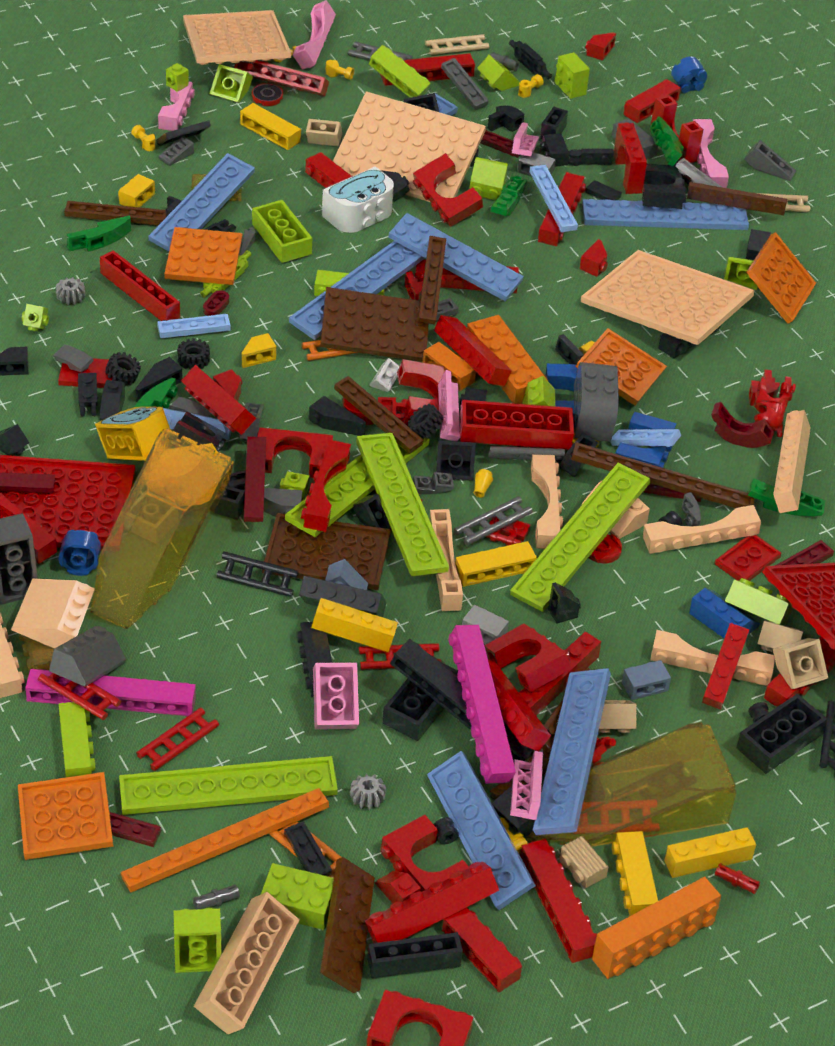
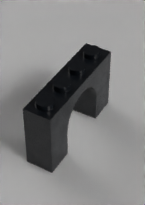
M647 163L642 205L682 209L687 197L683 174L678 171L676 166Z
M186 412L181 421L179 420L176 423L168 440L182 448L212 443L219 453L226 442L224 438L226 433Z
M308 576L303 577L299 596L307 604L318 606L320 599L323 598L383 617L387 603L380 593Z

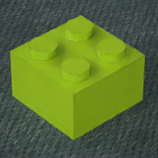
M574 52L558 56L555 83L570 99L586 95L590 68Z

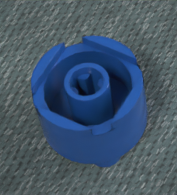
M690 56L681 59L680 64H675L671 74L676 84L681 87L682 93L703 89L707 79V72L699 60Z
M69 530L62 540L59 553L60 565L64 566L70 574L78 576L87 575L93 569L95 570L98 566L101 552V543L98 535L95 532L84 530Z

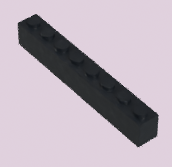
M409 639L395 653L390 664L471 730V722L466 714L467 705L466 701L462 698L463 689L461 682L458 681V677L439 663L435 657L422 649L418 643ZM504 722L513 762L515 760L526 762L535 750L522 745Z

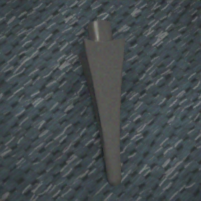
M250 227L249 230H244L240 255L249 250L255 242V228Z

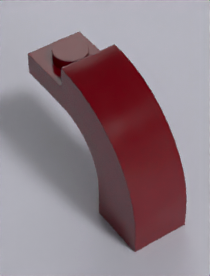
M722 402L715 403L711 416L717 423L716 433L724 440L746 448H756L771 444L774 431L765 419L754 423L740 422L732 417Z

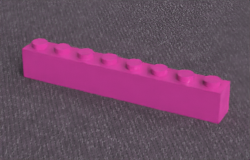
M456 625L449 635V644L453 648V661L457 664L458 681L461 682L463 689L462 698L466 701L467 705L466 714L472 726L471 735L475 738V751L480 759L481 775L484 776L485 784L510 782L516 770L479 625Z
M30 669L26 684L27 701L51 704L72 702L38 681L40 674L43 673L49 677L52 672L42 669ZM105 675L92 682L121 700L119 707L110 704L106 709L189 716L194 710L196 684ZM62 676L56 680V682L63 686L71 681ZM78 685L72 692L81 696L88 689ZM94 694L88 701L97 706L104 699Z

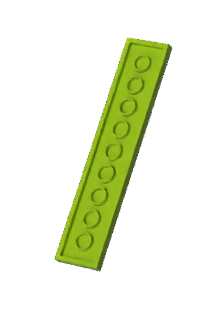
M393 433L357 436V446L381 500L382 507L410 575L419 576L448 572V562Z
M423 439V445L410 454L397 444L405 464L429 445L430 439ZM359 455L350 462L345 471L337 474L325 486L324 492L332 505L328 527L350 510L355 503L375 489L362 455ZM305 498L285 514V520L313 537H317L323 531L303 527L304 519H301L303 507L307 508L305 506Z
M617 463L512 587L510 595L544 612L549 606L552 583L556 582L563 587L568 583L650 484V478Z
M332 756L119 775L122 815L288 800L317 788L322 791L324 796L338 794Z

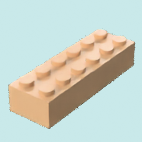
M268 892L252 898L194 1007L226 1034L243 1029L299 919Z

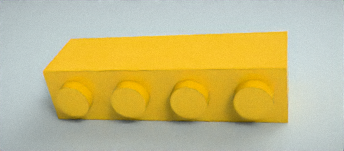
M252 103L240 111L241 125L284 149L290 150L301 142L300 128L264 108Z
M527 541L456 557L455 565L461 585L465 587L523 574L537 557Z
M321 598L311 628L389 652L398 622Z
M748 827L668 845L664 861L672 878L714 869L720 863L727 866L752 860L756 842Z
M643 832L617 833L615 842H612L613 855L617 856L616 871L621 875L620 889L625 893L623 899L624 908L628 909L629 916L658 902Z

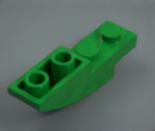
M659 116L656 121L652 122L650 131L656 145L661 147L667 164L673 167L682 156L684 148L674 131Z
M511 176L503 186L501 195L491 206V212L510 216L522 196L527 180L521 176Z
M129 215L98 222L96 228L67 234V247L69 251L86 248L89 252L120 240L131 231V217Z
M170 378L153 387L142 396L133 408L162 407L168 409L171 399L177 395L176 379Z
M753 478L750 483L748 496L763 501V508L779 512L773 495L775 486ZM801 491L798 510L784 513L797 516H822L826 500Z

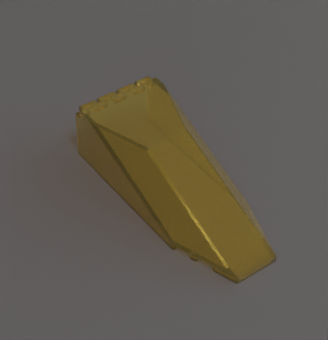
M168 428L166 430L163 429L156 438L99 555L91 613L125 629H128L142 617L150 606L158 603V599L166 592L172 590L228 487L234 461H230L231 457L220 452L214 456V449L200 444L199 448H197L198 442L186 436H182L180 440L178 439L180 434Z
M702 722L691 723L591 764L577 832L535 835L533 831L525 839L527 842H535L546 838V840L560 841V845H566V842H572L583 836L589 845L593 847L615 842L617 833L642 831L644 838L728 824L736 796V790L734 789L736 785L724 756H722L711 726L709 724L703 725Z

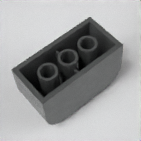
M580 362L574 382V438H579L584 433L594 440L611 442L618 413V368L613 365Z
M22 513L0 519V604L2 605L24 599L32 579H38L33 535Z

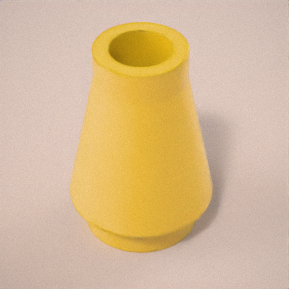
M480 469L475 474L473 494L476 497L483 498L493 481V475L489 470Z

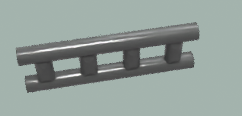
M355 41L353 47L356 50L349 49L348 55L370 61L371 56L380 47ZM362 50H367L371 52L370 54L363 53ZM392 51L403 60L413 59L412 55Z
M490 446L488 458L532 460V455H555V461H562L565 449Z
M518 496L454 528V532L456 535L464 533L467 536L464 542L468 546L533 513L530 506L523 509L519 505L522 503V499ZM512 508L516 513L507 517L503 512ZM495 516L500 520L492 525L487 522V520ZM479 524L484 528L476 533L471 530V528Z

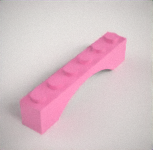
M327 0L314 5L311 11V38L309 42L296 46L293 53L302 70L316 65V61L336 16Z
M693 119L704 129L697 159L698 164H700V171L723 188H727L729 179L727 169L715 160L708 150V145L712 142L714 134L712 119Z

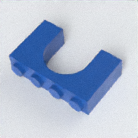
M547 363L545 377L555 389H565L574 392V382L578 368L575 367V364ZM555 400V407L573 408L574 425V400Z
M634 412L628 430L675 429L677 423ZM620 442L615 454L664 468V464L667 462L669 452H671L673 446L639 448Z

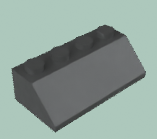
M94 626L56 647L49 671L82 686H87L124 664L126 658L114 634L106 631L104 627Z

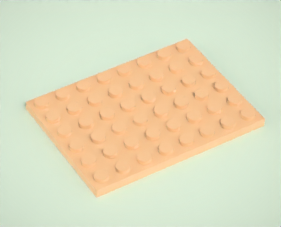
M273 10L183 15V22L196 62L201 65H207L211 62L222 64L228 61L238 63L244 60L254 62L261 59L263 61H270L271 59L286 60L291 58V51Z
M366 92L333 162L351 176H355L375 166L382 171L398 172L401 177L405 176L410 183L408 185L410 191L405 195L430 202L425 200L420 188L417 189L414 186L413 172L446 153L455 164L456 174L442 181L435 191L442 197L453 198L456 197L486 131V126Z
M637 250L583 294L581 302L699 345L754 296V290Z

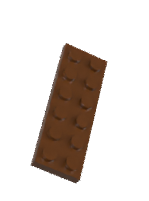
M341 857L336 861L320 973L350 992L356 993L360 991L368 933L364 921L370 918L375 877L346 858Z

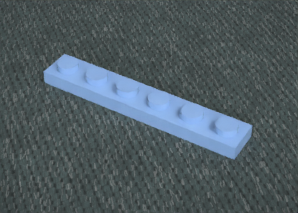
M547 166L530 167V174L560 231L569 232L577 230L578 224Z

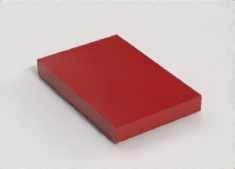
M93 358L94 361L83 372L71 370L68 364L62 363L58 383L62 386L78 387V373H97V388H104L106 380H112V378L109 379L107 377L108 374L105 372L109 359Z
M757 535L746 536L717 558L715 565L736 580L740 581L743 578L751 581L763 571L765 566H770L781 557V552Z

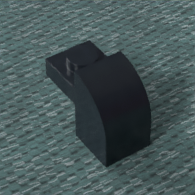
M513 106L496 107V112L488 117L487 129L492 132L504 126L513 132L518 130L521 124L524 123L525 114Z

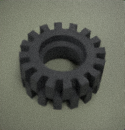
M192 338V341L186 339V342L182 341L178 345V363L183 368L187 369L189 367V370L197 365L203 369L210 362V348L208 344L206 345L205 341L201 342V339L195 341V338Z
M117 352V354L114 353L110 357L105 372L108 374L107 377L109 379L112 378L115 381L125 382V386L127 383L131 385L136 381L140 373V362H136L137 359L135 357L131 358V354L127 356L126 352L122 354Z
M425 404L423 408L419 407L418 411H414V415L410 416L411 420H408V427L419 437L425 439L426 436L430 437L431 433H436V429L439 430V425H442L444 418L433 404Z

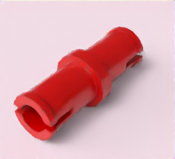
M722 863L716 868V877L732 883L731 885L735 888L739 886L752 894H756L760 881L744 875L741 870L735 871Z

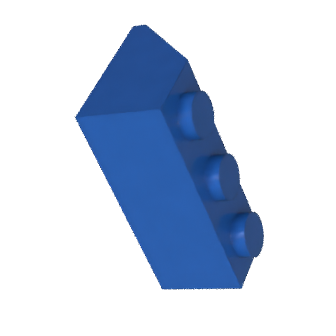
M704 588L692 597L689 614L723 638H725L730 623L749 629L748 635L760 625L759 622L736 606L725 602L726 599L713 590Z

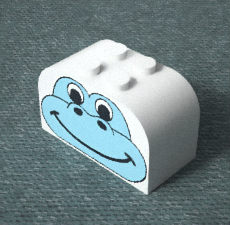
M375 166L323 189L322 217L338 230L347 233L358 232L388 218L392 213L393 181Z

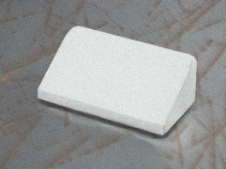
M388 358L381 365L369 386L388 392L398 377L399 365Z

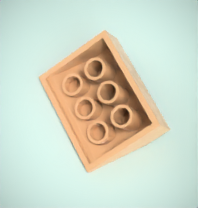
M32 579L11 630L56 648L78 635L95 588L76 580Z

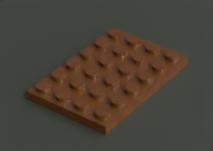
M326 287L320 347L423 362V351L427 349L429 324L418 322L420 301Z
M277 513L264 562L298 570V579L308 576L326 580L329 565L345 559L368 582L367 589L379 590L391 529L335 521L327 528L326 532H321L317 537H313L287 522L285 514ZM272 572V574H271V575L283 576L282 574L275 573V572Z

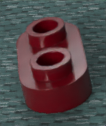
M222 290L215 291L203 304V313L206 316L219 315L229 304V294Z

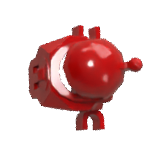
M785 376L784 382L781 383L778 398L770 397L767 394L765 377H761L755 394L754 407L761 413L754 416L755 422L765 419L772 430L777 432L778 437L783 436L782 429L785 410L796 388V384L791 386V377Z

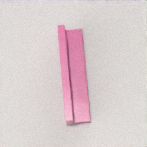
M522 123L514 137L512 149L514 154L532 156L539 141V136L527 135L528 123Z
M445 370L438 384L439 412L444 418L442 425H440V438L458 442L460 438L458 384L451 382V371Z
M534 751L532 763L520 760L514 761L516 773L512 781L511 816L536 820L541 802L543 752ZM519 768H521V769H526V770H530V771L524 773V772H523L522 770H520ZM524 780L528 784L523 785L519 781ZM524 793L527 797L522 798L519 794ZM522 805L527 810L517 809L516 807Z

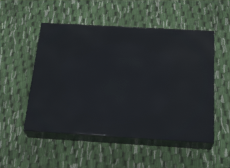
M210 121L167 132L156 139L157 145L160 146L177 141L183 136L187 138L200 134L211 126Z

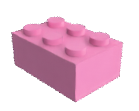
M315 663L313 667L315 729H356L359 725L357 663Z

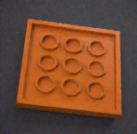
M174 227L164 273L165 279L234 285L242 243V233Z
M776 232L770 235L746 272L787 324L793 322L816 285L814 279Z
M609 328L606 329L575 366L578 368L580 362L617 366L618 395L635 406L667 367Z
M104 772L18 784L25 860L113 847Z

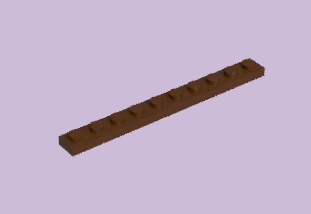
M575 442L571 460L607 471H611L617 463H620L650 478L651 484L685 494L691 492L693 496L733 508L754 505V498L748 496L746 492Z

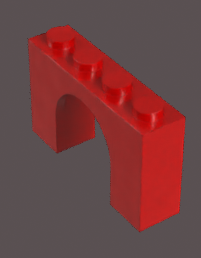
M670 95L656 98L651 124L660 116L674 131L684 148L679 159L684 158L690 163L696 162L704 129L696 121L682 124L680 135H678L675 128V114L678 103Z
M618 123L613 156L616 165L625 164L623 186L626 194H639L643 190L647 160L634 123Z
M445 153L413 172V184L417 189L420 188L425 200L431 202L433 210L439 212L441 220L452 227L483 208V199L474 187L453 198L442 197L435 191L442 181L456 174L454 162Z
M402 360L397 371L399 385L423 389L434 398L424 399L409 396L403 409L405 422L411 420L410 416L414 415L413 412H417L418 408H423L425 404H433L439 411L438 384L444 374L443 366Z
M259 427L258 437H266L265 473H272L274 459L279 453L285 450H299L310 457L309 477L314 478L315 471H319L317 469L319 459H323L321 457L323 447H327L328 441L333 440V435Z
M525 623L484 645L488 660L497 663L500 669L521 657L536 655L515 668L520 685L530 692L571 670L569 653Z
M426 815L382 837L380 848L383 857L389 859L393 864L394 870L408 873L421 887V892L430 888L431 884L439 881L442 882L448 879L451 874L462 872L469 868L466 862L461 860L445 870L428 872L418 868L413 863L411 858L417 852L436 843L438 829Z
M385 990L367 1035V1046H392L400 1028L412 1022H422L432 1026L440 1035L439 1046H466L472 1030L474 1017L462 1011L457 1012L447 1009L442 1005L424 1002L420 998L402 995L397 991Z

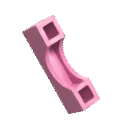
M189 82V86L178 92L170 88V101L174 104L162 106L158 115L159 129L174 131L179 129V126H182L183 117H186L187 108L191 105V98H194L195 95L193 82Z

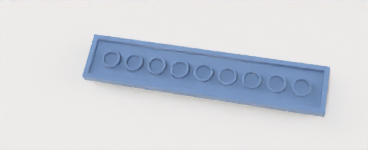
M583 199L582 202L585 225L748 230L749 227L746 209L714 203L687 202L683 203L682 209L643 206L642 201Z
M393 241L331 287L378 294L425 259V257ZM325 292L289 317V323L313 340L321 336Z
M608 668L569 673L541 792L540 807L533 826L535 835L577 832L611 676Z

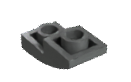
M66 344L53 355L56 361L66 363L71 370L79 372L86 370L94 361L86 353Z
M178 397L169 407L171 410L207 417L211 415V412L201 404L182 397Z
M434 472L432 477L414 475L412 479L418 494H437L454 489L452 474Z
M691 492L686 493L682 503V510L686 513L685 523L691 527L700 526L701 513L699 505Z

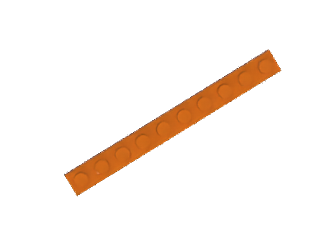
M317 788L122 871L121 877L131 893L329 808V801L322 791Z

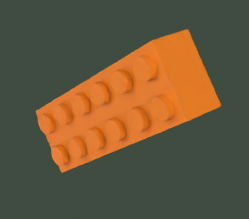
M499 315L467 323V328L512 370L505 386L500 385V387L512 403L522 404L527 384L533 379L544 376V374Z
M706 877L691 883L599 932L596 937L592 960L607 979L615 975H621L627 968L633 965L638 966L649 956H656L662 949L676 945L686 936H693L697 930L703 927L711 926L716 920L715 917L721 899L720 893Z

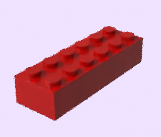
M462 400L460 442L567 450L572 446L574 437L573 408Z

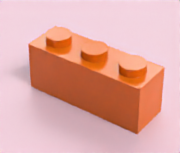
M440 342L423 351V363L443 366L444 372L445 370L451 371V382L458 384L459 392L475 383L476 371L465 360Z

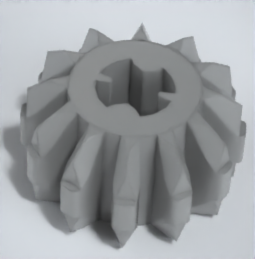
M66 277L65 280L61 279L56 284V297L61 303H67V305L70 303L75 305L76 302L80 303L85 298V285L80 279H74V277L71 279Z
M367 773L364 777L358 775L356 780L352 781L350 796L353 799L354 805L359 804L361 809L364 806L368 807L369 810L372 806L378 808L380 803L384 802L386 787L383 784L382 778L376 779L375 774L372 777L368 776Z

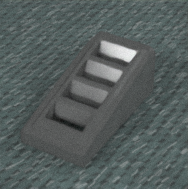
M183 136L160 154L159 159L170 166L193 154L194 143Z

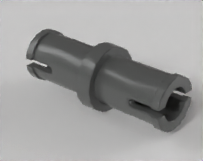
M491 52L490 55L502 65L514 71L518 70L519 61L512 60L506 55L502 56Z
M234 884L220 890L213 889L211 893L193 897L195 909H205L214 905L219 907L224 902L238 899L240 897L238 887Z

